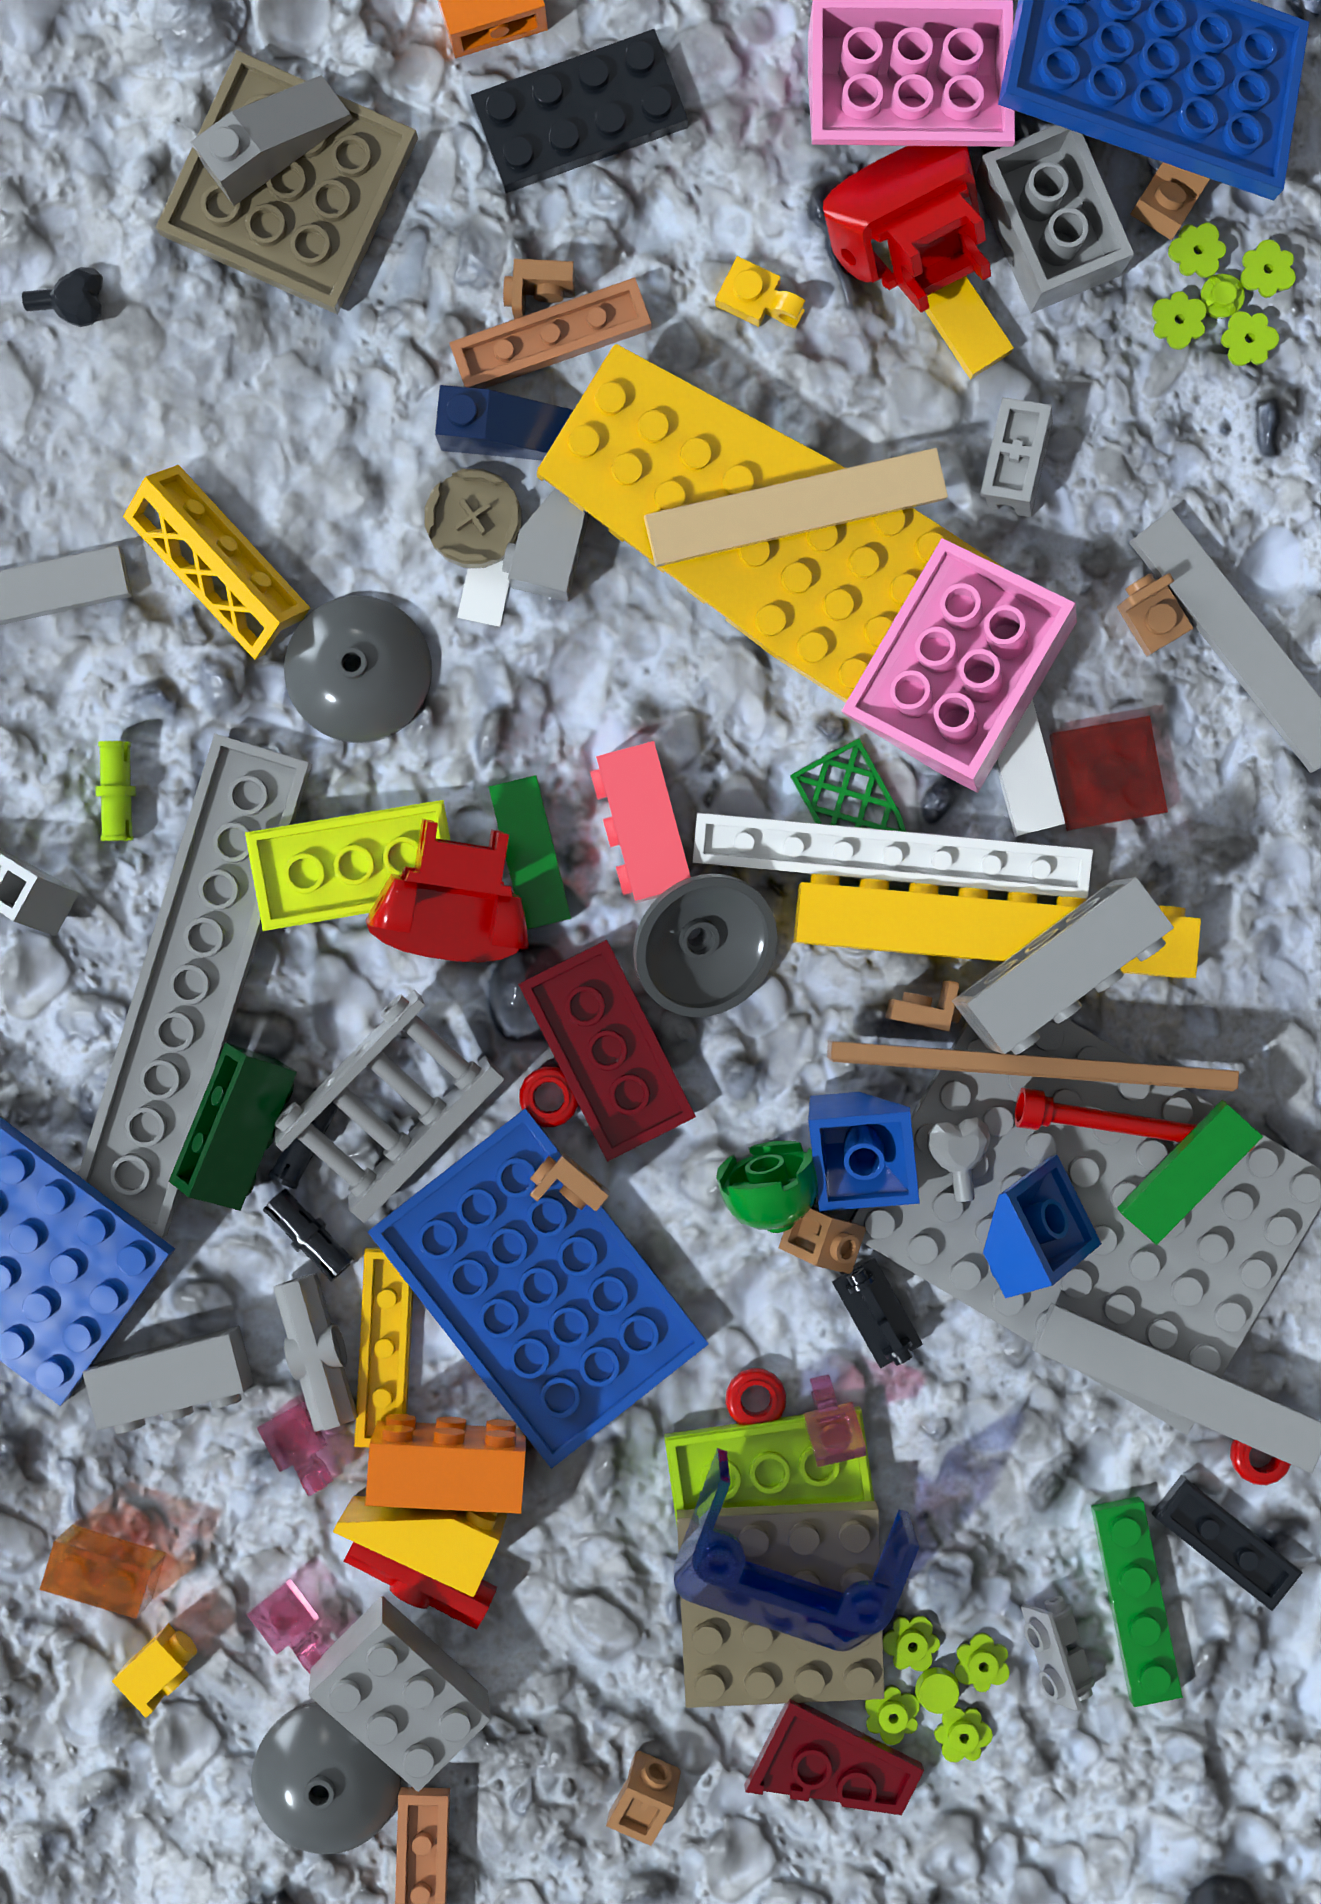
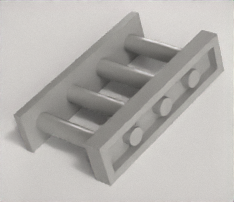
M413 990L406 998L402 994L395 997L381 1013V1017L384 1019L383 1022L300 1106L296 1102L292 1103L275 1122V1126L278 1128L275 1131V1145L282 1152L298 1138L350 1184L348 1190L351 1193L347 1196L349 1210L364 1224L505 1080L500 1069L488 1057L484 1055L477 1064L474 1061L468 1063L417 1016L425 1007L422 996L416 990ZM401 1030H404L454 1077L453 1083L455 1086L443 1099L439 1096L432 1098L382 1052ZM366 1066L371 1068L420 1113L418 1116L420 1122L407 1135L404 1132L398 1134L347 1088L348 1084ZM331 1102L385 1149L383 1155L386 1157L373 1170L370 1168L363 1170L311 1123Z

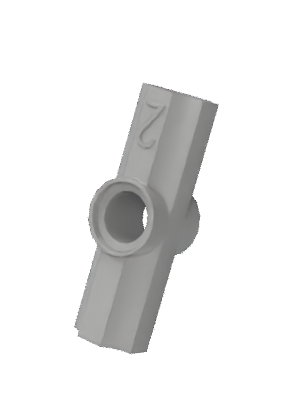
M317 1273L298 1277L274 1286L273 1289L287 1334L284 1340L287 1365L293 1378L300 1380L314 1432L329 1430L355 1420L358 1414L344 1369L347 1364L344 1340L338 1326L331 1323Z

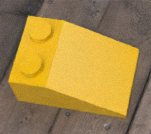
M366 1496L352 1497L333 1530L334 1533L471 1597L475 1596L500 1541L508 1513L365 1506Z

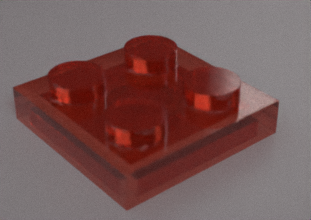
M1150 716L1061 731L1049 735L1067 831L1168 813Z

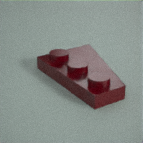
M789 1699L788 1703L784 1704L744 1787L746 1793L763 1795V1791L786 1794L793 1800L809 1802V1798L840 1802L842 1807L902 1816L924 1772V1768L921 1762L805 1703H797Z

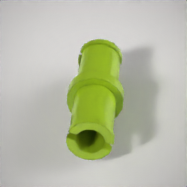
M99 741L100 786H95L96 797H101V841H134V836L132 835L131 797L136 796V786H131V742Z

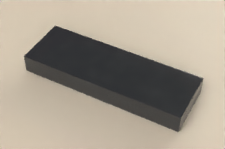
M1183 1475L1179 1477L1151 1513L1157 1520L1271 1611L1275 1609L1303 1573Z

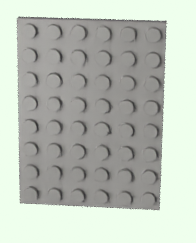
M1068 1019L1059 1024H1056L1054 1020L1047 1022L1037 1030V1033L1040 1035L1039 1040L1020 1053L1023 1055L1141 1063ZM967 1021L950 1048L955 1050L995 1052L986 1048ZM938 1070L911 1115L920 1204L856 1209L849 1222L857 1223L866 1228L862 1243L1034 1344L1050 1304L1053 1303L1222 1377L1321 1208V1169L1261 1134L1263 1138L1255 1145V1148L1248 1152L1156 1245L1126 1219L1117 1207L1180 1142L1052 1122L1049 1127L1041 1126L1039 1130L1019 1128L1015 1125V1107L1021 1088L1043 1090L1045 1096L1053 1097L1054 1103L1196 1125L1215 1106L1183 1087ZM977 1117L988 1125L991 1138L982 1161L972 1170L975 1199L958 1202L955 1201L952 1172L941 1167L933 1158L927 1147V1134L935 1123L948 1122L957 1126L965 1119ZM1057 1154L1102 1244L1053 1286L1005 1298L983 1254L998 1195L1048 1157ZM1084 1374L1185 1435L1189 1434L1195 1423Z

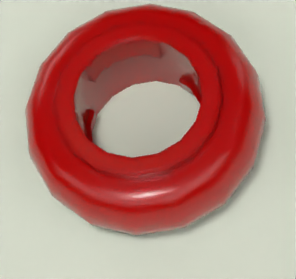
M542 1067L534 1070L524 1079L519 1089L521 1109L526 1108L541 1127L554 1128L565 1124L574 1116L579 1106L561 1069L558 1067ZM554 1082V1084L562 1089L564 1102L557 1110L545 1112L536 1105L534 1094L542 1084Z
M749 1368L739 1372L731 1380L726 1390L725 1404L729 1415L739 1425L771 1422L781 1418L786 1408L787 1394L783 1383L774 1373L763 1368ZM753 1385L765 1387L770 1393L769 1405L759 1412H751L745 1409L741 1401L743 1392Z
M1233 1440L1230 1459L1234 1470L1242 1479L1254 1485L1266 1486L1278 1482L1287 1474L1291 1464L1272 1457L1271 1461L1265 1466H1252L1249 1461V1453L1252 1447Z

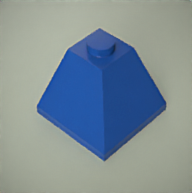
M862 1092L810 1096L808 1123L813 1163L817 1175L819 1211L920 1204L910 1107Z
M1057 1154L1048 1157L998 1195L983 1254L1005 1298L1053 1286L1102 1244Z

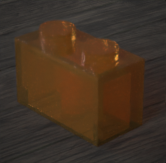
M72 1524L54 1541L39 1590L137 1619L153 1599L166 1552Z

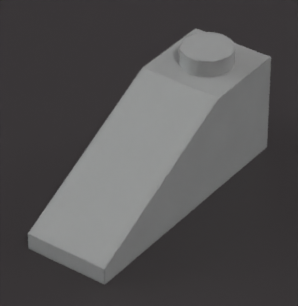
M320 75L231 111L190 142L205 169L232 205L235 206L350 121L352 116L323 76Z
M556 488L521 527L516 544L508 543L502 571L509 573L508 580L513 589L569 602L590 514L585 510L582 512L568 501L569 498Z
M0 848V913L14 922L56 937L79 892Z

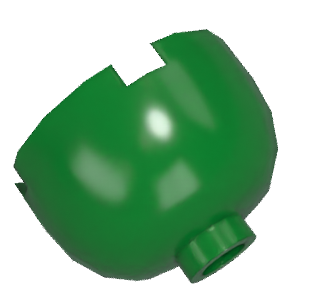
M772 1141L748 1147L749 1153L753 1155L752 1157L736 1162L734 1154L718 1167L716 1179L727 1209L741 1224L759 1230H767L771 1233L784 1232L791 1229L795 1222L802 1219L815 1204L818 1183L812 1150L809 1148L807 1153L803 1152L800 1142Z

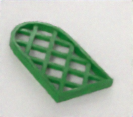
M859 738L828 755H823L819 760L790 775L815 823L822 824L816 813L818 812L832 816L830 825H836L837 820L842 819L855 823V827H861L862 825L872 829L906 832L900 810L895 805ZM853 748L848 764L832 760V758ZM858 750L869 770L854 766ZM823 764L818 781L801 776ZM828 765L846 770L841 787L824 783ZM852 772L869 777L864 794L847 789ZM874 781H876L886 801L870 796ZM800 782L816 787L812 802L808 799ZM821 789L839 793L834 811L817 806ZM845 795L862 800L858 817L840 813ZM868 802L885 807L881 824L863 820ZM891 810L897 820L899 830L887 827Z

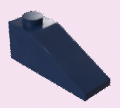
M440 385L435 436L441 451L543 461L573 409L489 389Z

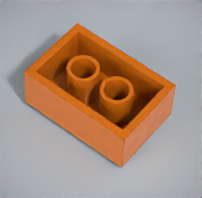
M387 1415L386 1421L377 1420L369 1445L365 1506L521 1514L526 1436L520 1428H516V1423L511 1420L492 1419L486 1422V1426L466 1425V1419L460 1417H439L436 1419V1423H418L413 1415Z

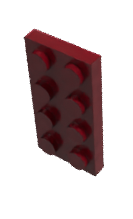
M608 940L518 984L607 1162L696 1117Z

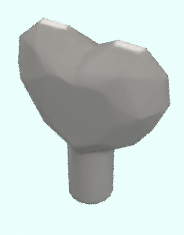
M977 1117L965 1119L957 1126L948 1122L935 1123L927 1134V1147L933 1158L941 1167L952 1172L955 1201L958 1202L975 1199L972 1170L982 1161L991 1138L988 1125Z

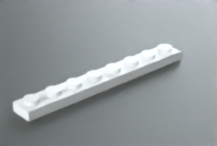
M697 812L692 862L1087 899L1093 849Z

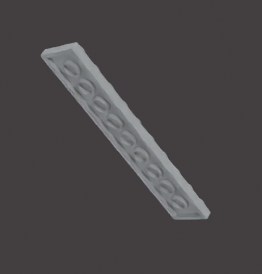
M215 733L78 1172L82 1179L162 1238L168 1235L181 1193L180 1190L168 1181L225 1043H227L262 930L245 832L293 825L313 765L304 760Z

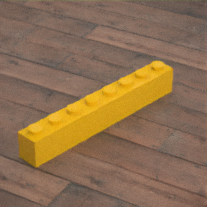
M811 874L810 883L801 882L798 884L793 943L1004 962L1087 899L1057 897L1056 905L1037 903L1038 895L1031 893L1008 892L1006 901L988 899V890L958 888V896L938 894L939 886L932 884L909 883V890L907 892L889 890L890 881L860 879L859 887L841 886L839 876ZM1158 906L1174 927L1162 937L1166 942L1165 946L1143 961H1139L1137 957L1121 967V971L1127 974L1182 979L1196 978L1201 918L1185 917L1186 908Z

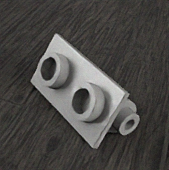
M1055 1596L1045 1600L1046 1609L1044 1610L1026 1604L1021 1605L1026 1623L1024 1633L1036 1655L1040 1668L1039 1682L1042 1690L1049 1698V1701L1075 1711L1082 1710L1079 1701L1088 1699L1093 1695L1091 1688L1095 1685L1084 1648L1076 1647L1070 1651H1067L1066 1648L1067 1645L1081 1639L1071 1605L1065 1604L1062 1596Z

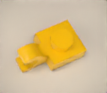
M737 256L715 298V307L757 327L760 326L766 314L782 324L796 329L805 312L803 306L806 300L791 292L777 291L781 284V276Z

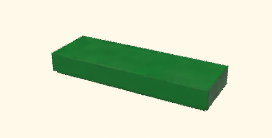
M537 775L489 786L498 829L509 834L506 862L513 891L521 897L527 930L571 920V913Z
M1222 1099L1133 1190L1117 1209L1144 1235L1158 1245L1263 1136Z

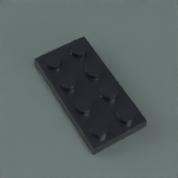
M655 28L471 94L473 107L505 194L688 128V118Z

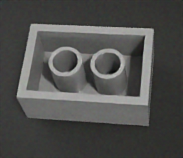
M1053 125L1015 141L1013 147H1001L982 156L974 176L976 188L1030 313L1121 276L1132 259L1134 252L1083 134Z
M383 1596L311 1665L309 1696L418 1792L491 1721L488 1690Z

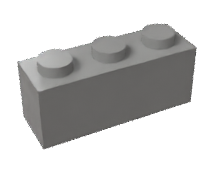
M240 1326L97 1362L82 1372L97 1431L114 1426L116 1434L138 1429L146 1425L144 1418L160 1414L163 1415L164 1421L185 1417L194 1412V1405L211 1401L212 1408L215 1409L237 1403L242 1400L241 1393H244L254 1383Z

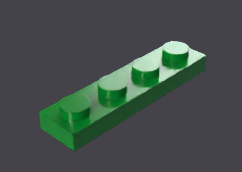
M1137 1496L1092 1505L1091 1511L1129 1701L1133 1707H1139L1183 1698L1144 1501Z

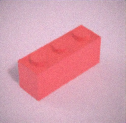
M651 741L596 756L599 769L590 771L597 800L607 798L612 817L603 819L610 848L620 845L625 864L616 866L623 895L633 893L635 903L658 898L668 888L691 877L655 742Z

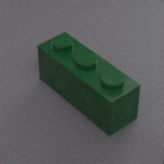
M225 1043L168 1182L189 1198L241 1211L246 1196L252 1192L255 1186L256 1172L264 1152L273 1142L275 1122L284 1104L289 1101L293 1093L294 1079L297 1071L275 1058Z

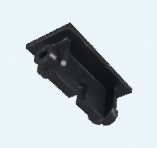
M875 1257L854 1268L850 1274L845 1273L831 1281L880 1369L891 1362H894L896 1366L907 1362L913 1357L911 1351L923 1345Z

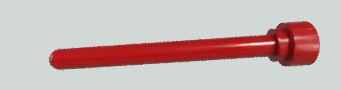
M1021 1088L1015 1107L1016 1127L1039 1130L1041 1126L1049 1127L1052 1122L1181 1142L1197 1126L1196 1124L1054 1103L1053 1097L1045 1096L1043 1090Z

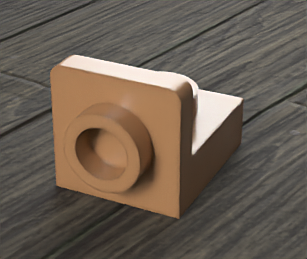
M1162 162L1130 215L1172 240L1210 178Z
M514 258L513 276H504V307H512L513 317L517 319L525 316L526 295H532L537 301L545 303H558L563 301V297L575 298L576 277L574 261Z
M1152 573L1134 582L1125 589L1129 597L1117 606L1146 657L1194 629L1168 587L1174 582L1170 573L1158 580H1155Z
M943 981L937 1008L931 1007L932 997L903 992L902 1001L889 999L885 1018L949 1032L951 1022L958 1024L962 1015L952 1002L953 999L960 995L958 993L959 982Z
M565 1152L557 1162L548 1156L530 1177V1180L536 1184L530 1196L537 1202L556 1179L564 1184L559 1192L580 1210H583L588 1205L594 1211H597L609 1197L610 1193L604 1185Z
M811 1207L802 1219L795 1222L791 1229L783 1232L778 1248L817 1267L850 1274L853 1271L866 1228Z
M636 1751L631 1761L628 1778L609 1810L606 1826L652 1846L674 1808L681 1774L680 1769L642 1751Z

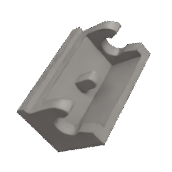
M1002 397L980 493L981 497H986L989 508L998 510L999 505H1008L1014 507V511L1019 516H1032L1053 424L1052 405Z

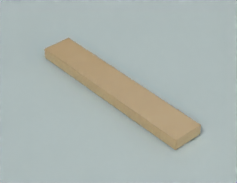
M932 448L646 514L644 522L655 567L943 501L948 497L937 448Z

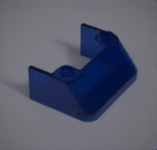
M717 1448L674 1564V1585L678 1594L688 1602L836 1651L853 1650L887 1627L893 1617L919 1550L918 1540L909 1513L898 1510L872 1580L855 1582L844 1593L745 1561L744 1548L739 1539L729 1532L714 1528L730 1486L727 1451Z

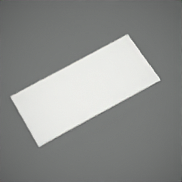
M503 560L486 568H468L457 618L500 627L510 583L508 580L509 573L502 571Z

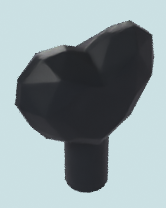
M93 267L77 268L60 278L53 289L23 291V307L26 311L53 309L62 320L78 327L93 325L101 317L102 305L97 296L102 289L103 277Z

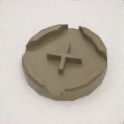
M462 469L452 473L451 477L446 478L443 482L440 481L432 489L425 505V529L433 547L448 562L463 568H486L502 561L508 543L516 544L519 530L522 527V509L515 492L501 476L484 469Z

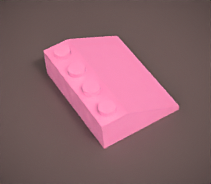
M812 0L808 31V86L812 145L1013 147L1015 143V110L998 105L1013 30V0Z
M941 538L841 711L844 715L936 772L978 793L1076 625V604Z

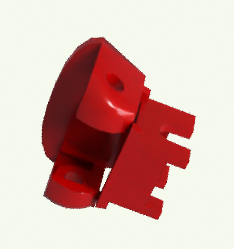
M906 146L849 176L832 189L823 200V211L832 251L840 264L858 280L874 283L881 279L883 287L888 290L899 286L920 313L929 309L928 295L964 276L975 272L982 281L991 277L990 262L976 246V244L978 245L986 241L984 220L980 217L975 178L967 146ZM872 239L879 243L885 240L888 241L894 272H891L873 251Z
M422 818L415 868L405 866L401 875H390L365 919L369 932L382 943L400 951L450 961L477 963L496 961L516 954L519 949H528V933L521 897L512 893L511 886L504 885L502 881L509 834L491 829L489 846L436 838L438 823Z

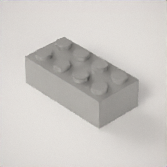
M1137 877L1111 881L953 999L952 1002L987 1049L1006 1054L1009 1051H1012L1014 1055L1020 1054L1039 1040L1040 1035L1037 1033V1030L1047 1022L1054 1020L1056 1024H1059L1075 1014L1082 1007L1078 999L1094 988L1100 993L1119 981L1124 976L1120 968L1136 957L1139 961H1143L1158 952L1166 944L1162 937L1174 927Z

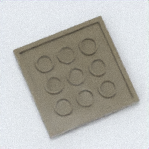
M236 50L197 136L231 111L303 83L305 80ZM337 95L350 112L352 119L235 206L232 205L205 169L192 146L155 228L160 236L338 315L418 140L417 132L411 127Z
M876 1501L677 1510L686 1708L788 1703L789 1699L797 1703L884 1699L879 1509Z

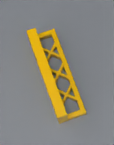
M180 465L145 476L123 517L254 660L264 656L280 631L302 621L310 610V606ZM149 503L159 513L162 529L156 528L143 514ZM179 540H184L191 547L195 565L189 564L182 556ZM212 576H217L225 584L228 600H222L215 592ZM245 612L251 613L264 627L258 638L248 628Z

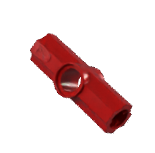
M355 1542L352 1543L343 1561L390 1585V1591L403 1602L421 1609H427L431 1606L476 1630L484 1619L497 1590V1586L482 1579L475 1596L471 1597Z

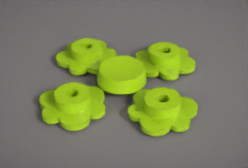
M1203 223L1197 229L1191 224L1184 225L1179 231V238L1174 239L1169 245L1168 255L1172 261L1180 263L1179 271L1182 275L1191 276L1196 272L1198 276L1209 279L1202 287L1200 300H1188V296L1184 292L1178 291L1170 299L1162 298L1156 301L1151 310L1152 317L1156 321L1153 327L1154 335L1159 339L1166 338L1171 348L1181 350L1188 346L1191 339H1198L1204 334L1205 326L1201 321L1206 314L1215 319H1224L1231 316L1228 321V330L1221 336V344L1229 348V361L1235 366H1245L1250 361L1255 365L1263 364L1268 358V351L1273 350L1277 346L1279 334L1276 329L1267 326L1268 318L1263 313H1256L1251 317L1247 312L1239 311L1245 299L1244 288L1250 291L1258 289L1259 294L1264 298L1272 297L1277 290H1288L1296 279L1295 272L1290 267L1294 262L1293 254L1287 250L1281 251L1280 246L1274 240H1263L1256 247L1255 251H1247L1242 257V264L1245 269L1241 273L1240 281L1229 274L1214 275L1219 268L1218 260L1226 253L1225 244L1218 241L1219 231L1217 227L1211 223ZM1175 319H1178L1181 324L1176 323ZM1245 338H1248L1250 343L1246 342Z
M923 1615L914 1616L910 1621L905 1617L896 1618L893 1622L894 1630L886 1632L883 1636L884 1651L888 1655L893 1656V1663L896 1668L904 1670L910 1666L915 1671L924 1672L917 1679L915 1685L916 1696L911 1693L901 1694L897 1686L889 1685L884 1689V1699L865 1700V1710L869 1715L866 1720L867 1729L873 1734L880 1733L881 1739L886 1744L896 1745L902 1741L904 1733L912 1734L917 1730L918 1723L915 1716L919 1712L920 1703L928 1711L942 1714L943 1724L935 1728L934 1736L942 1744L941 1751L946 1760L949 1762H959L964 1757L970 1761L979 1759L981 1747L987 1746L992 1740V1730L987 1723L981 1721V1714L976 1708H968L964 1712L960 1707L955 1706L958 1702L960 1691L958 1681L965 1685L973 1684L974 1688L979 1692L988 1691L991 1684H1004L1010 1674L1009 1668L1005 1663L1008 1658L1006 1647L1002 1644H994L992 1637L987 1633H977L971 1638L970 1644L964 1643L958 1646L956 1655L960 1661L955 1666V1675L941 1667L928 1669L933 1660L931 1653H935L940 1647L938 1637L932 1634L933 1626L931 1621ZM910 1643H916L914 1647H908ZM981 1663H986L984 1667H979ZM891 1714H896V1717L889 1718ZM962 1734H967L966 1737L960 1738Z

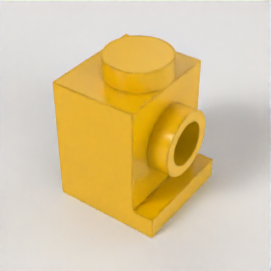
M168 1623L122 1667L112 1682L140 1713L147 1718L155 1710L164 1695L166 1697L170 1695L188 1677L189 1673L184 1667L197 1654L196 1645L187 1634L182 1631H175Z

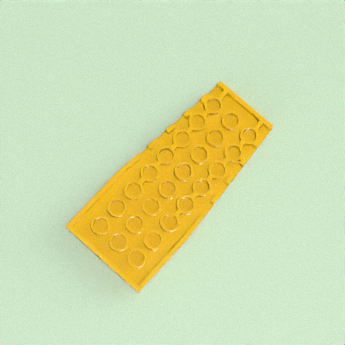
M615 344L538 467L537 478L541 481H547L569 498L568 501L582 512L585 510L609 529L608 532L620 541H626L649 559L648 562L655 567L644 522L646 514L845 469V467ZM908 508L656 568L662 573H668L685 586L687 592L703 604L707 603L726 617L725 620L774 658L846 703L941 538L994 564L1001 565L916 509Z

